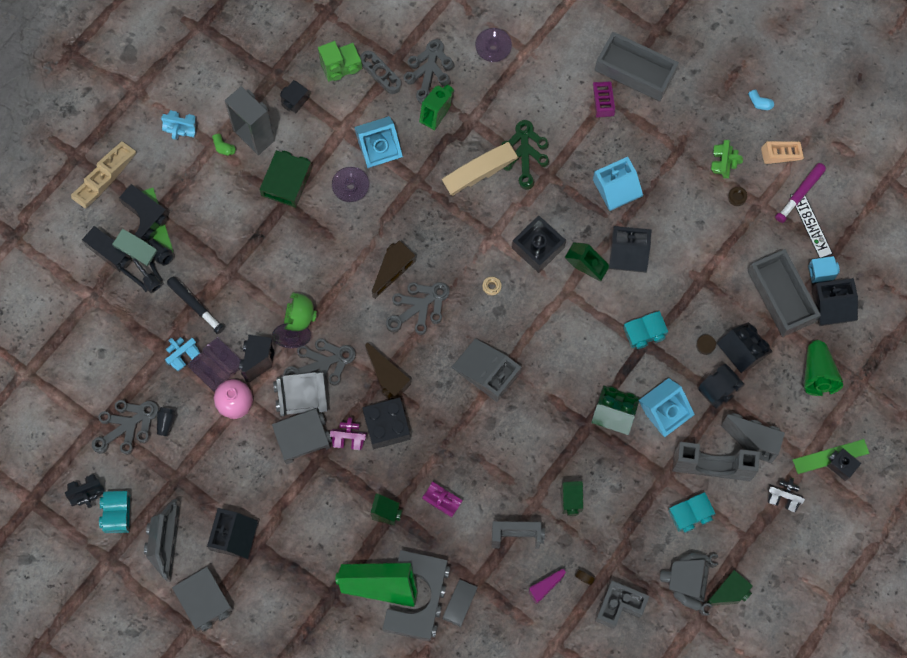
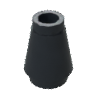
M155 239L147 243L157 250L154 259L158 264L165 266L172 261L173 254L169 248Z
M160 407L159 412H157V435L168 437L176 418L175 410Z

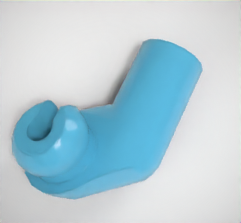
M752 90L748 93L755 108L770 110L774 107V101L760 97L757 90Z

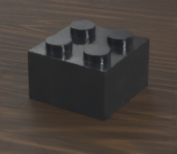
M538 215L512 240V249L540 273L565 248L566 239Z
M400 398L362 407L373 450L411 440Z

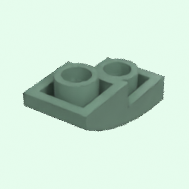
M124 229L121 230L112 244L115 248L130 255L132 259H137L138 262L147 267L157 253L154 247Z

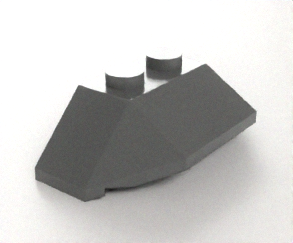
M173 499L153 515L151 522L147 524L146 534L149 535L148 543L145 542L144 554H146L147 559L167 582H171L180 502L177 499Z

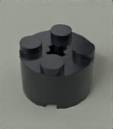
M723 364L716 369L717 372L713 375L710 374L698 387L700 393L715 409H718L723 403H728L734 397L732 394L735 391L738 392L745 385L727 364Z

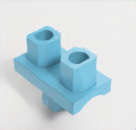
M172 110L167 115H162V131L172 133V139L177 140L179 135L195 137L196 119L194 115L188 114L185 119L179 118V113Z
M181 337L176 341L170 338L168 341L171 345L166 350L168 353H171L174 349L176 351L167 357L165 362L168 366L171 365L174 369L180 371L186 366L180 358L182 355L187 353L191 360L200 355L195 340L191 338L179 347L184 340Z

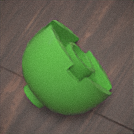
M292 292L290 298L293 300L292 303L287 304L284 324L287 325L284 329L302 331L310 325V322L315 321L317 311L313 310V303L310 298L303 294Z

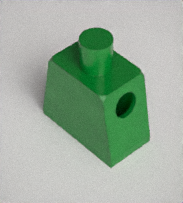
M445 85L443 88L435 86L422 102L419 122L434 131L450 109L452 93L454 92L450 85Z

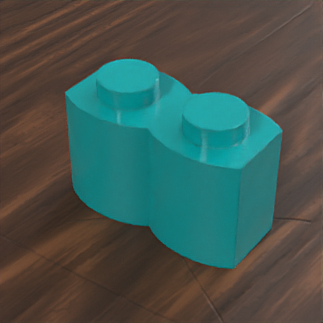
M660 311L627 322L623 326L631 348L637 347V349H642L648 345V342H661L666 339L665 336L668 334V329Z
M128 491L103 492V497H100V509H103V516L99 517V527L102 528L104 533H129L130 493Z
M705 492L668 510L678 532L684 531V533L695 529L694 525L698 523L705 525L713 521L712 517L716 514Z

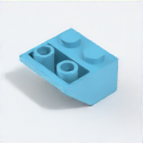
M629 157L594 171L593 181L609 211L643 196L637 172Z

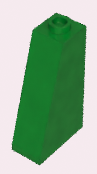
M411 563L341 564L339 572L336 573L335 580L336 584L340 587L341 593L415 607L418 590Z

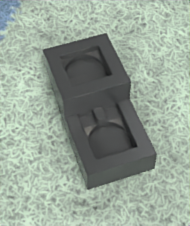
M459 579L442 619L461 627L478 587Z

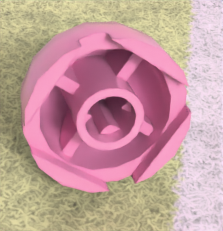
M226 380L215 390V407L225 417L230 419L241 418L250 411L253 404L252 392L240 380Z

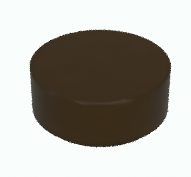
M734 187L728 194V201L733 206H742L747 200V192L742 187Z
M702 335L697 340L696 348L699 353L709 355L715 350L716 341L710 335Z
M579 569L575 573L577 579L590 586L595 581V578Z

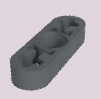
M365 51L361 54L362 67L389 94H396L401 90V80L374 52ZM365 58H372V63L374 64L373 68L372 64L369 61L365 62ZM378 69L386 71L383 76H378L375 72ZM389 81L393 84L396 82V87H390Z

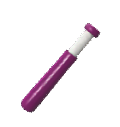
M817 163L789 199L788 204L781 213L776 214L775 218L779 222L784 223L786 221V216L799 204L826 171L824 164Z

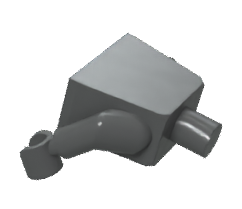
M690 553L680 558L679 561L673 562L672 571L662 570L660 581L670 583L669 590L674 593V597L684 606L696 611L699 610L700 614L707 616L710 614L704 612V607L712 608V605L709 603L701 604V602L705 600L709 567L714 568L718 565V563H713L711 558L717 559L718 555L712 554L708 557L705 554Z

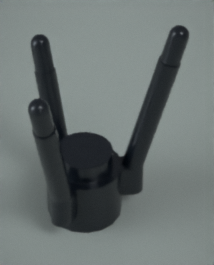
M133 259V262L145 276L142 279L144 283L127 270L121 269L125 275L141 286L145 292L153 293L162 286V278L159 276L152 260L150 267L153 274H148L138 260Z

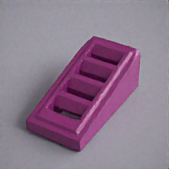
M611 81L593 82L596 117L614 116L615 103ZM597 87H607L608 89L598 90ZM608 93V95L599 96L598 94ZM602 99H609V101L599 102ZM601 105H609V107L600 108Z
M564 569L529 588L528 592L535 604L539 603L565 576L566 572Z

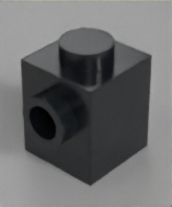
M295 80L288 87H284L280 93L281 105L287 111L291 110L294 113H297L310 98L308 89Z
M842 448L839 452L835 450L828 458L830 463L827 467L846 481L862 463Z

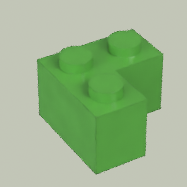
M333 41L318 47L320 64L328 82L332 80L337 81L345 75L355 74L362 69L361 59L353 43L338 48L336 42Z

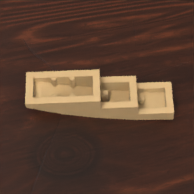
M121 141L97 163V168L84 178V183L71 194V199L86 209L117 178L135 156L136 151Z
M507 142L458 168L444 177L442 181L450 195L453 196L465 187H471L483 178L491 177L519 157L510 142Z

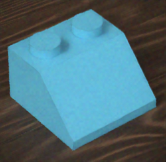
M390 116L354 127L367 168L403 157L395 126Z
M670 378L638 400L646 416L664 437L695 415L682 387Z

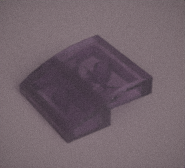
M217 337L203 348L202 353L188 363V367L215 392L221 383L229 380L239 370L240 359Z

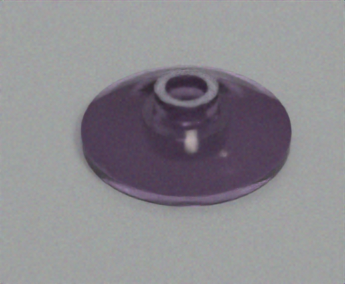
M489 28L478 35L475 47L478 55L484 60L498 62L509 55L512 42L505 31L498 28Z
M356 167L342 168L332 179V190L335 196L345 202L359 201L367 194L369 189L367 175ZM349 185H353V186H354L353 189H348L347 187H348Z
M288 323L279 325L272 333L274 342L285 348L304 346L311 339V332L308 328L302 331L284 329Z

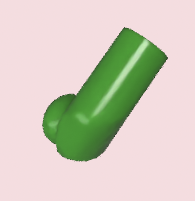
M221 134L212 136L218 153L227 156L235 153V146L224 143Z

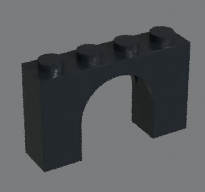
M130 184L119 197L122 205L140 218L139 228L134 235L144 242L151 240L158 227L163 226L167 222L168 214L166 209L134 185ZM93 226L82 239L88 249L120 272L122 268L125 269L129 266L132 259L130 255L115 248L112 245L115 239L110 238L97 227Z

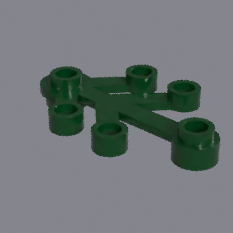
M528 120L518 122L515 127L516 133L509 141H504L501 144L510 142L513 147L521 139V145L515 152L522 160V175L518 181L525 190L531 189L535 183L530 174L529 155L537 160L541 167H546L549 164L547 155L540 154L529 145L530 138L537 143L540 149L544 150L548 148L549 142L545 137H540L533 131V124ZM542 141L546 142L544 145H540ZM546 158L544 163L540 162L541 159ZM516 159L515 161L510 163L508 167H504L503 169L505 171H510L513 168L514 163L518 159ZM529 178L527 182H523V179Z

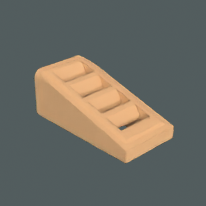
M767 141L761 147L764 164L804 159L801 142Z

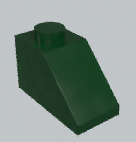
M573 242L564 257L574 268L598 281H602L609 269V264L589 244Z
M583 481L563 482L560 489L562 514L567 513V516H577L583 511Z
M376 493L370 513L372 520L395 526L396 521H400L403 510L400 509V503Z
M734 570L707 603L715 606L738 604L741 600L745 602L752 594L750 589L753 585Z

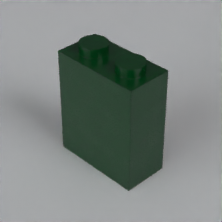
M276 150L259 189L261 196L296 208L312 171L311 162L305 157L300 156L298 158L292 156L287 151L280 152Z

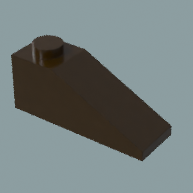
M400 240L396 244L392 243L386 250L387 252L372 289V297L374 299L416 262L415 254Z
M367 342L365 344L366 352L382 389L381 393L387 399L399 398L411 385L410 379Z

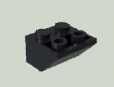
M614 226L611 236L609 269L647 273L652 229Z
M854 278L815 284L812 294L814 303L821 315L818 319L819 326L858 320V294Z
M749 322L732 329L717 343L740 373L749 370L773 352L768 342L761 338L757 329Z
M248 335V340H245L243 344L245 356L244 359L240 360L239 370H241V375L244 377L245 382L250 383L272 367L275 346L272 338Z
M218 508L207 544L208 549L248 560L259 521L237 512Z

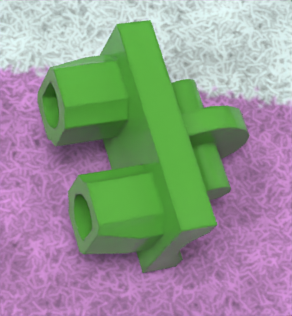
M724 140V144L714 145V156L722 157V160L713 161L711 170L715 174H722L723 178H729L730 169H736L737 164L743 163V157L738 155V150H733V146H730V140Z

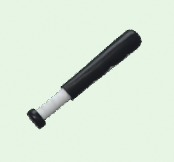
M173 276L167 280V285L201 318H204L214 328L216 334L224 330L225 326L222 323L219 324L176 277Z

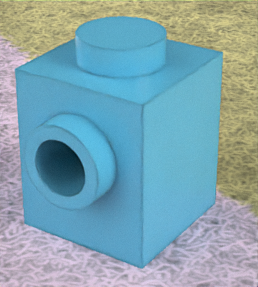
M834 256L812 259L808 265L812 283L835 280L840 272L839 264L835 262Z

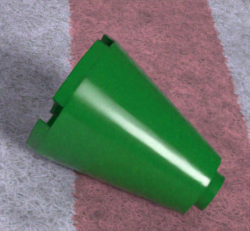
M820 340L813 341L807 348L804 378L805 392L812 396H823L824 392H829L830 395L843 388L842 377L827 344Z

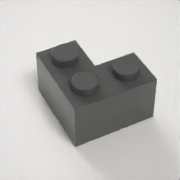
M611 581L595 621L614 629L622 611L640 618L643 615L649 596Z

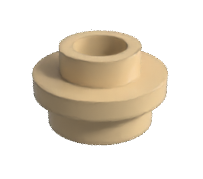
M496 277L486 278L482 285L483 291L491 296L498 294L501 290L500 280ZM490 284L495 285V288L490 289L488 286Z

